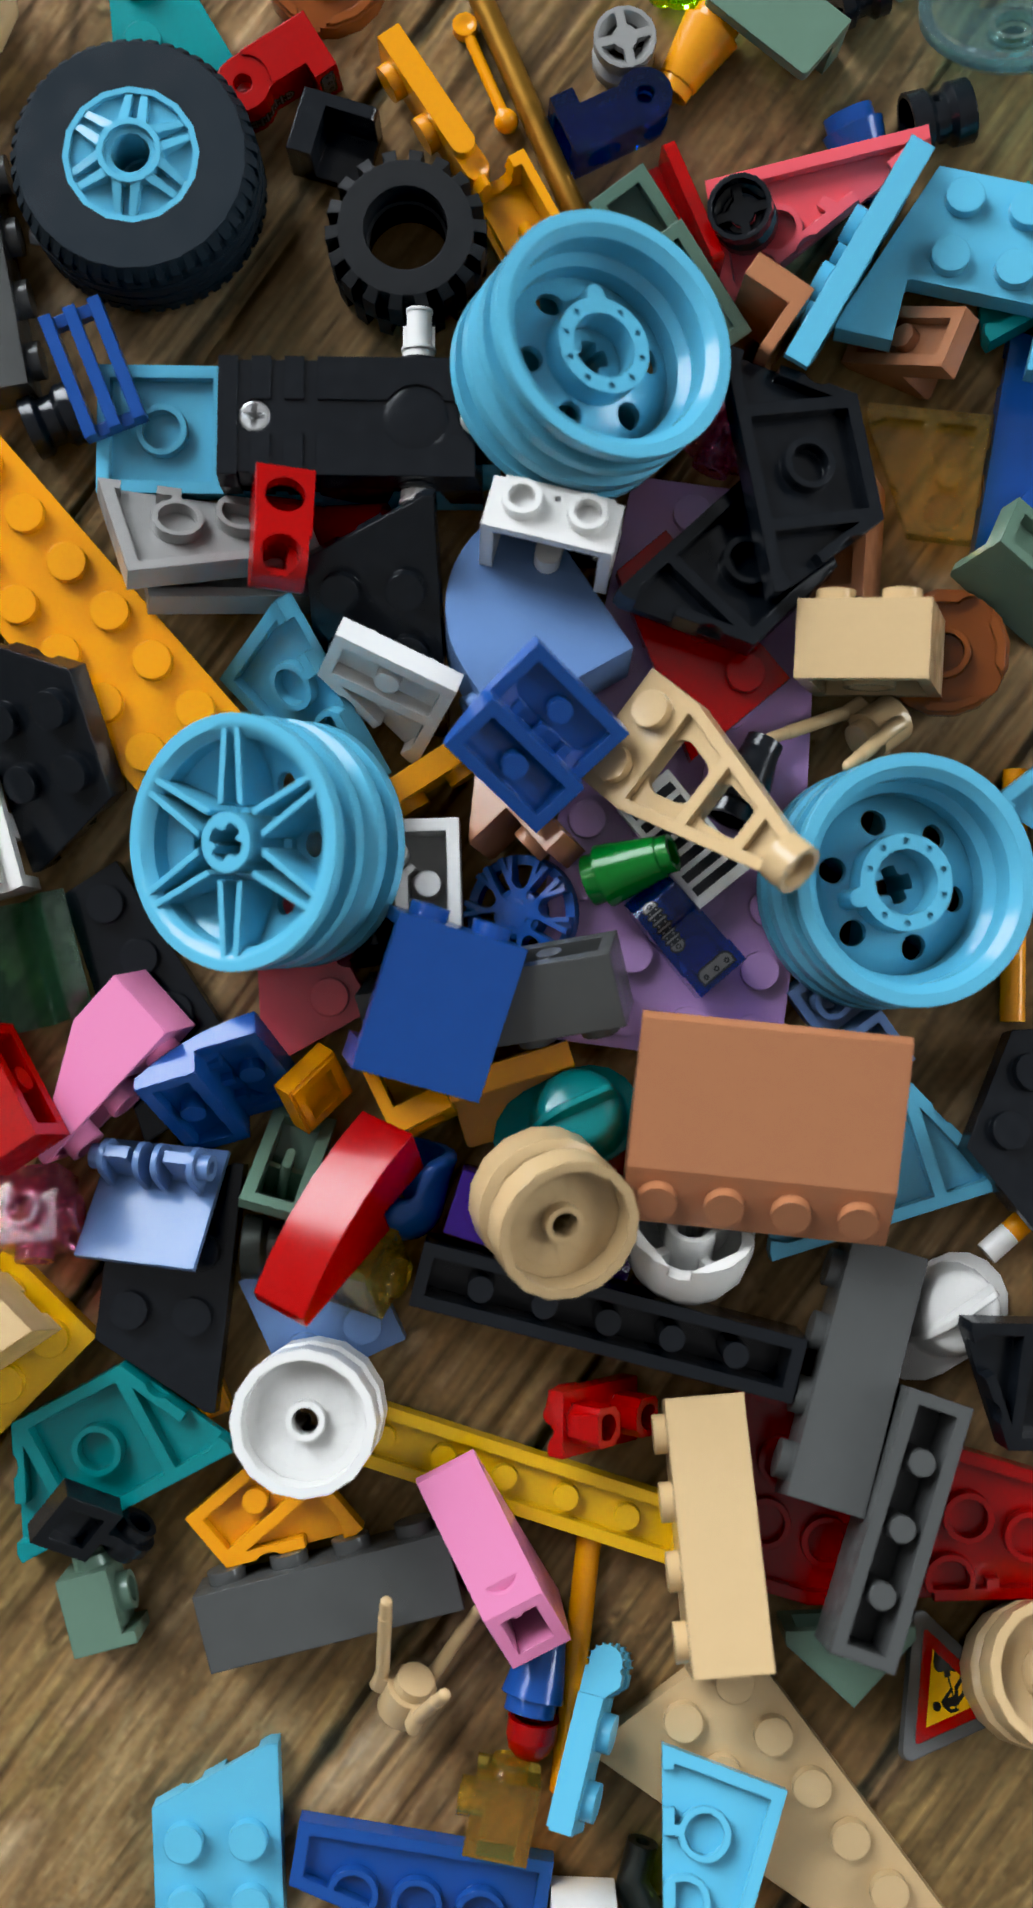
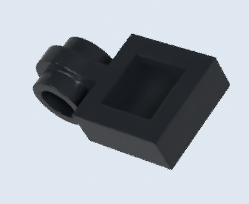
M64 1478L30 1520L28 1532L30 1543L84 1562L102 1544L104 1550L111 1558L120 1563L129 1564L133 1560L144 1558L154 1545L153 1536L156 1533V1525L152 1518L141 1509L128 1507L122 1511L120 1498Z

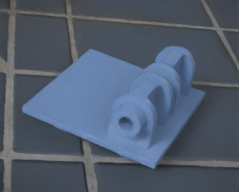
M105 1138L101 1143H93L88 1151V1165L92 1169H97L100 1178L74 1256L76 1258L195 1272L229 1162L230 1151Z

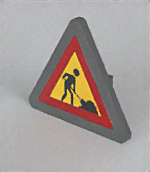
M917 1610L913 1613L912 1621L916 1626V1641L906 1650L898 1745L899 1756L905 1761L917 1760L986 1728L976 1719L963 1694L959 1665L963 1647L923 1610Z

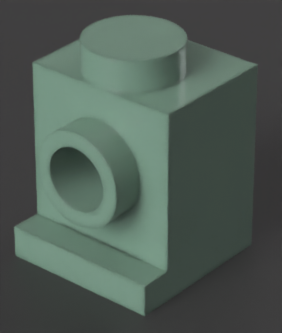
M103 1545L99 1546L86 1562L72 1558V1563L55 1583L74 1660L136 1644L150 1623L147 1609L138 1612L134 1610L139 1605V1591L133 1571L131 1569L124 1570L123 1563L111 1558L104 1550Z

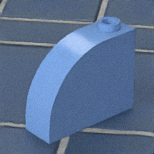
M480 529L461 550L452 568L446 590L445 646L449 667L464 674L459 686V691L462 695L459 698V703L463 713L503 667L535 635L594 695L628 676L634 647L596 592H593L592 586L566 549L563 551L559 568L551 574H543L534 566L537 542L501 534L492 567L479 564Z

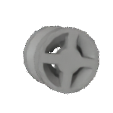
M630 5L616 6L606 11L597 21L593 34L592 69L597 80L608 89L620 92L630 82L637 80L645 82L650 76L657 42L656 28L651 17L642 9ZM615 50L623 54L624 60L613 54Z

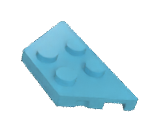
M912 134L870 208L867 209L860 204L856 205L837 241L839 242L829 261L825 260L810 285L815 290L800 322L802 325L786 350L784 358L805 370L817 359L833 332L837 319L853 297L906 203L912 187L935 149L934 146Z
M911 1082L898 1192L891 1224L993 1192L989 1179L983 1174L977 1173L957 1149L962 1134L934 1109L933 1104ZM768 1234L766 1251L769 1259L773 1262L836 1241Z
M281 1733L266 1736L261 1739L258 1747L231 1762L225 1759L205 1770L202 1777L195 1782L182 1783L156 1798L152 1807L155 1908H287Z

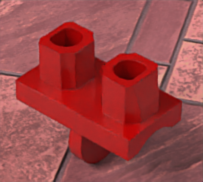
M626 1373L580 1383H561L549 1389L546 1407L543 1411L545 1422L554 1430L553 1436L548 1443V1456L566 1459L636 1440L637 1437L645 1438L652 1436L651 1414H658V1399L656 1395L637 1392V1375Z

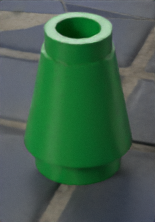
M669 834L593 845L591 853L581 856L579 859L580 877L590 900L595 905L608 902L613 907L663 880L669 874L681 870L680 855L673 838Z

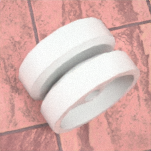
M323 1336L292 1340L255 1366L235 1393L229 1419L234 1453L247 1474L274 1494L300 1500L330 1495L356 1477L383 1435L388 1411L383 1380L369 1358L345 1341ZM308 1408L314 1411L318 1418V1425H313L311 1415L306 1412H300V1409Z

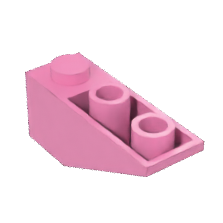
M146 969L114 975L73 1020L53 1096V1102L70 1135L38 1156L43 1165L68 1156L73 1160H78L85 1156L91 1145L99 1143L104 1137V1134L99 1129L111 1116L116 1118L124 1114L139 1101L140 1097L134 1091V1079L152 1063L179 1046L184 1037L196 1026Z
M472 1449L415 1478L416 1485L484 1624L512 1669L570 1641L571 1636L559 1589L475 1450Z

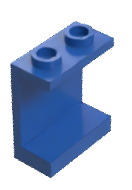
M413 898L411 899L409 909L390 904L386 917L395 924L360 1033L352 1030L349 1031L342 1056L353 1069L479 1103L528 950L509 940L512 929L479 918H474L471 929L447 922L450 910Z

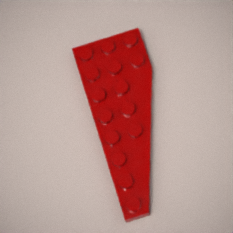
M734 1389V1392H733V1393H735V1392H743V1391H739V1390H735V1389ZM744 1392L767 1593L806 1605H824L851 1515L774 1492L778 1478L770 1475L773 1453L781 1437L788 1439L795 1413L787 1411V1403ZM963 1445L918 1598H932L934 1602L1033 1599V1466Z

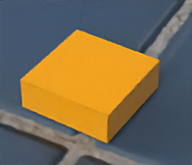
M319 1042L274 1084L293 1124L307 1134H310L353 1092L334 1051Z

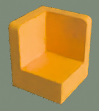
M362 1071L386 1122L413 1134V1137L458 1115L454 1104L450 1102L449 1095Z

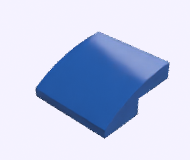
M535 635L471 703L444 738L443 743L446 748L537 833L585 789L581 778L627 737L629 732L625 725Z
M253 1011L211 1027L167 1052L134 1079V1091L184 1146L212 1149L250 1138V1116L284 1106L274 1084L295 1063L257 1013Z

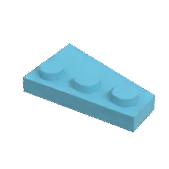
M661 1741L662 1908H754L788 1793L787 1789Z

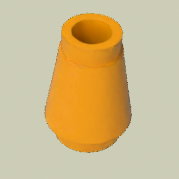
M699 0L694 9L685 10L660 70L661 73L655 81L656 88L665 97L681 106L686 105L690 97L702 87L737 49L735 39L739 32L708 9L705 5V0Z

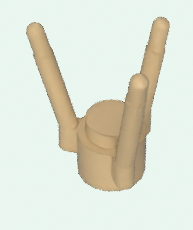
M888 695L880 696L868 704L864 698L857 696L842 707L768 732L766 735L781 742L847 720L849 726L845 729V739L849 748L853 751V754L842 763V769L847 771L874 759L891 755L892 749L911 736L913 724L907 709L894 697Z
M384 1596L380 1599L376 1666L369 1686L371 1690L380 1694L377 1708L385 1724L395 1730L406 1731L410 1736H417L424 1723L450 1699V1691L447 1688H442L437 1692L436 1685L442 1673L473 1631L481 1616L474 1605L459 1623L429 1667L419 1662H408L391 1670L393 1601L391 1597Z

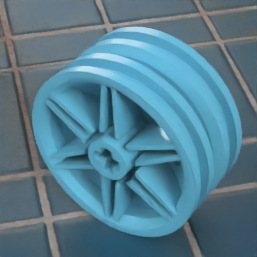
M599 209L565 211L550 216L529 229L516 242L507 256L463 310L453 334L450 350L451 384L460 415L477 445L502 472L610 499L623 496L637 488L705 431L721 408L726 396L731 371V348L726 321L711 286L695 263L680 247L655 228L627 215ZM538 299L540 300L541 310L539 309L536 303ZM649 361L653 368L652 374L647 373Z
M235 712L220 713L202 718L179 731L158 752L150 764L136 796L130 825V860L134 882L141 903L150 921L165 941L190 961L206 968L226 972L315 967L340 960L363 945L378 929L386 917L389 905L393 904L402 878L405 859V828L402 810L394 786L384 767L363 743L347 732L331 725ZM289 772L294 777L295 782L284 788V778ZM284 898L295 904L289 914L283 908Z
M909 752L892 754L874 759L816 782L797 795L782 811L796 832L819 850L820 857L815 870L807 881L790 893H782L757 871L756 895L758 911L767 939L781 963L796 980L820 997L839 1005L863 1010L942 1006L962 1000L987 986L1009 965L1025 939L1033 915V853L1030 841L1021 820L1005 796L984 776L970 767L955 760L928 753ZM868 811L874 813L869 833L861 825V816ZM930 826L937 831L940 837L939 847L928 838L922 836L925 827ZM822 862L837 877L842 876L838 882L829 883L821 878L819 866ZM884 880L886 894H878L876 881ZM954 888L958 894L959 903L957 908L951 912L947 910V907L949 906ZM851 921L847 946L840 940L839 933L843 924ZM904 939L920 951L912 960L906 959L902 953Z

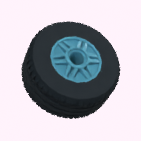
M142 39L107 41L101 43L100 46L95 47L94 45L87 47L82 52L78 51L69 60L65 59L59 63L56 69H52L46 75L47 78L45 80H41L36 85V91L29 95L27 99L28 105L22 108L19 114L21 119L16 122V135L13 136L11 143L13 150L10 152V162L13 165L11 167V179L14 182L12 186L17 196L19 209L23 213V217L33 235L54 266L66 279H69L72 285L77 289L80 288L84 294L88 296L98 294L104 304L108 302L111 307L115 308L124 306L125 310L133 312L137 309L141 312H150L151 309H155L156 312H165L166 308L175 310L180 308L181 304L185 303L186 306L195 304L194 300L199 298L202 301L209 296L208 292H216L221 289V284L224 282L228 283L233 278L232 273L238 272L243 267V262L249 259L252 253L251 248L256 246L259 240L258 234L262 233V219L266 216L267 208L265 204L268 203L266 191L267 178L256 135L248 113H246L245 106L237 97L233 87L228 85L227 80L221 74H217L216 70L209 63H204L202 58L190 55L187 50L181 47L175 48L174 45L168 43L159 45L158 41L150 39L147 41Z

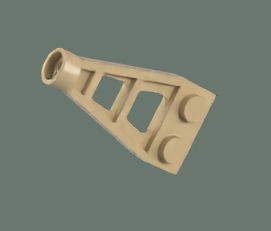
M651 668L616 716L625 725L629 735L581 779L617 809L760 872L767 881L782 893L795 891L807 881L815 870L820 857L819 850L796 832L709 710L663 674ZM690 742L705 760L709 774L688 802L677 803L658 795L654 791L652 784L682 743ZM730 786L735 788L751 805L754 814L735 838L725 836L705 822V818Z

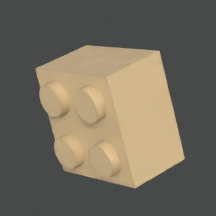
M845 587L819 588L816 590V598H797L793 678L807 691L812 693L814 697H880L884 695L892 697H942L945 619L933 597H923V589L918 587H887L883 589L882 597H856L855 589Z

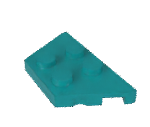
M127 1360L20 1416L11 1423L12 1454L18 1464V1471L14 1478L15 1504H21L23 1538L17 1543L18 1557L24 1563L49 1550L30 1543L28 1523L64 1478L120 1498L123 1511L233 1453L231 1433Z

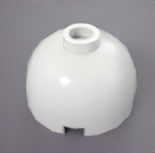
M639 1221L636 1243L627 1260L640 1283L655 1296L674 1304L699 1305L717 1300L739 1284L753 1256L755 1233Z

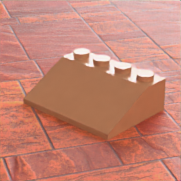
M643 1010L623 1166V1180L633 1190L640 1213L639 1221L886 1247L898 1192L915 1046L914 1038Z

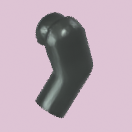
M633 1833L627 1836L615 1883L616 1897L622 1908H662V1895H657L650 1883L658 1844L645 1835Z

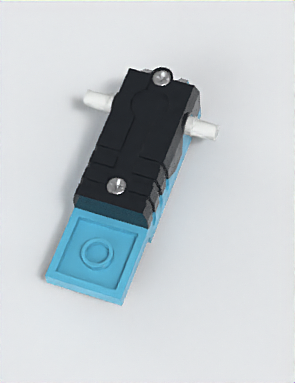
M414 305L406 308L407 324L403 326V346L401 348L403 356L401 357L318 356V361H310L305 356H285L284 360H275L273 356L251 355V360H243L239 355H218V366L128 365L149 421L96 442L95 492L97 493V477L121 480V490L156 495L157 485L181 488L183 499L218 501L225 495L250 498L256 462L316 470L314 506L326 507L387 502L391 509H395L414 499L415 494L424 489L436 488L437 510L483 511V492L491 489L494 475L501 476V470L477 445L460 415L451 384L450 358L435 357L437 349L435 348V327H432L433 309L427 306ZM99 364L118 415L129 412L130 410L112 364ZM97 400V424L106 420ZM286 485L271 487L265 493L267 496L301 500L300 493Z

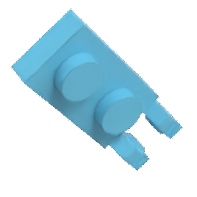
M602 1642V1645L596 1644V1648L590 1650L591 1655L587 1657L589 1664L585 1665L580 1689L577 1694L546 1826H549L548 1830L569 1837L582 1833L585 1823L593 1825L599 1812L603 1795V1783L595 1781L600 1756L601 1754L609 1756L613 1749L618 1731L619 1715L611 1713L614 1697L629 1688L631 1680L629 1671L633 1669L631 1663L634 1661L630 1658L631 1652L626 1651L627 1647H621L619 1643H616V1645L609 1643L607 1645L606 1642Z

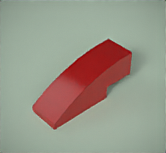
M364 1111L358 1115L316 1170L289 1214L255 1287L254 1294L258 1301L305 1327L313 1321L388 1233L390 1228L384 1213L424 1168L413 1134Z

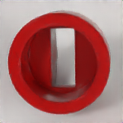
M509 1711L506 1734L508 1747L515 1757L527 1763L539 1762L547 1757L557 1741L559 1717L555 1714L553 1721H540Z

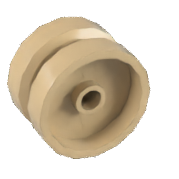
M559 1126L529 1127L504 1138L483 1158L470 1186L468 1210L476 1234L494 1254L495 1259L504 1271L523 1291L544 1299L577 1298L601 1287L623 1267L636 1243L640 1213L632 1188L581 1135Z
M1033 1599L1004 1601L982 1613L965 1637L959 1662L962 1689L976 1719L997 1739L1023 1749L1033 1750Z

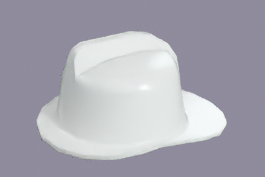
M947 1252L928 1261L900 1374L901 1379L927 1380L947 1372L968 1359L958 1326L959 1315H1008V1292L1001 1275L987 1260L969 1252Z

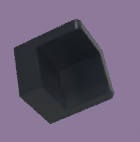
M304 86L286 145L293 175L338 188V185L345 176L356 181L359 178L357 166L367 159L374 166L383 138L379 111L373 106Z

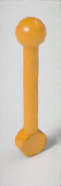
M459 13L453 19V35L456 40L465 43L496 112L494 117L495 128L504 135L511 134L518 126V116L514 110L507 108L477 41V20L470 13Z

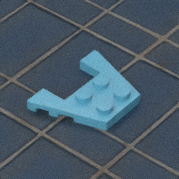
M939 166L837 319L833 341L889 352L905 292L1033 318V184ZM1033 338L1022 381L1033 383Z

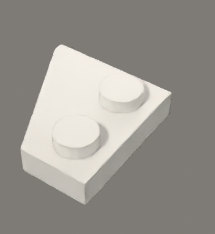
M343 616L317 676L337 695L349 700L355 707L356 713L373 729L384 722L404 741L400 754L407 761L414 763L421 758L457 694L464 674Z

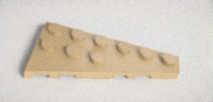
M683 1667L619 1715L618 1731L613 1749L609 1756L601 1754L600 1761L661 1804V1741L787 1789L788 1793L764 1876L807 1907L945 1908L773 1674L693 1681L685 1667Z

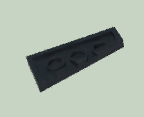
M115 861L63 894L96 995L114 975L146 969L196 1025L180 1044L211 1027L223 1023V1020L180 953L165 941L150 921L139 898L136 885L121 862ZM141 1098L133 1106L145 1142H150L169 1130Z

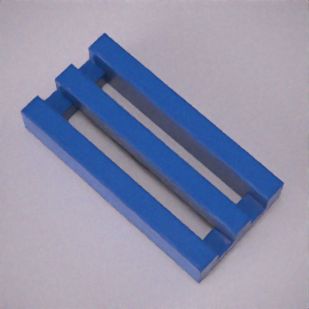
M98 294L86 298L88 304L76 308L74 303L62 307L63 313L52 317L50 313L37 317L83 436L89 445L149 421L104 303ZM95 321L130 410L122 415H118L84 328V324ZM71 331L106 420L99 424H96L61 337V333Z

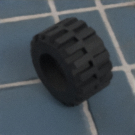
M396 150L382 153L383 164L374 167L369 159L357 166L359 178L356 181L345 176L338 185L341 201L330 200L327 210L330 226H325V241L335 283H338L340 295L346 305L349 307L354 304L357 317L367 325L376 318L380 332L393 336L396 326L403 327L407 324L406 308L422 305L433 309L432 327H435V333L446 329L445 317L449 314L458 322L463 310L467 306V299L471 300L482 287L481 277H486L487 225L486 220H484L483 204L478 193L471 195L470 180L461 171L451 177L450 162L437 156L432 165L425 163L423 151L410 150L409 160H397ZM402 223L426 225L435 230L445 241L443 248L433 260L414 269L390 267L379 261L371 252L378 238L386 230Z

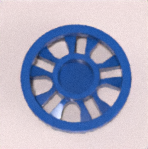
M510 855L497 859V862L491 866L484 867L483 872L478 873L475 877L478 880L472 889L469 900L464 901L466 911H463V918H467L468 928L471 929L474 918L481 919V916L494 914L495 923L512 929L509 940H517L516 944L520 946L529 945V941L536 938L538 943L555 941V939L543 933L547 925L562 932L559 940L575 937L578 930L579 903L570 879L554 863L547 859L539 861L532 855ZM530 865L533 866L528 884L523 888L519 883L518 866ZM502 873L510 888L508 891L505 890L498 878ZM548 875L551 876L553 881L541 894L536 892ZM488 888L493 891L496 897V901L491 907L482 905ZM563 895L566 917H550L547 903L551 899Z

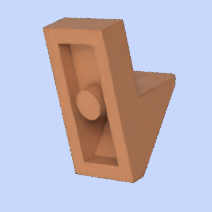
M901 306L889 352L848 344L841 363L847 369L916 398L929 400L938 379H955L979 319L967 306Z
M475 775L469 825V843L487 858L494 859L516 838L539 861H542L550 854L566 868H569L585 852L583 847L555 817L536 833Z

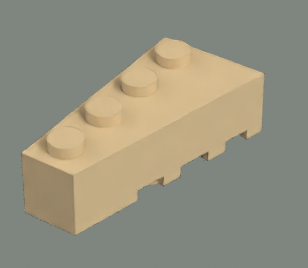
M744 1392L663 1399L661 1401L662 1414H651V1429L654 1454H666L668 1481L658 1482V1499L661 1522L672 1523L674 1550L665 1551L664 1555L668 1592H678L680 1621H672L676 1664H684L693 1681L776 1674Z

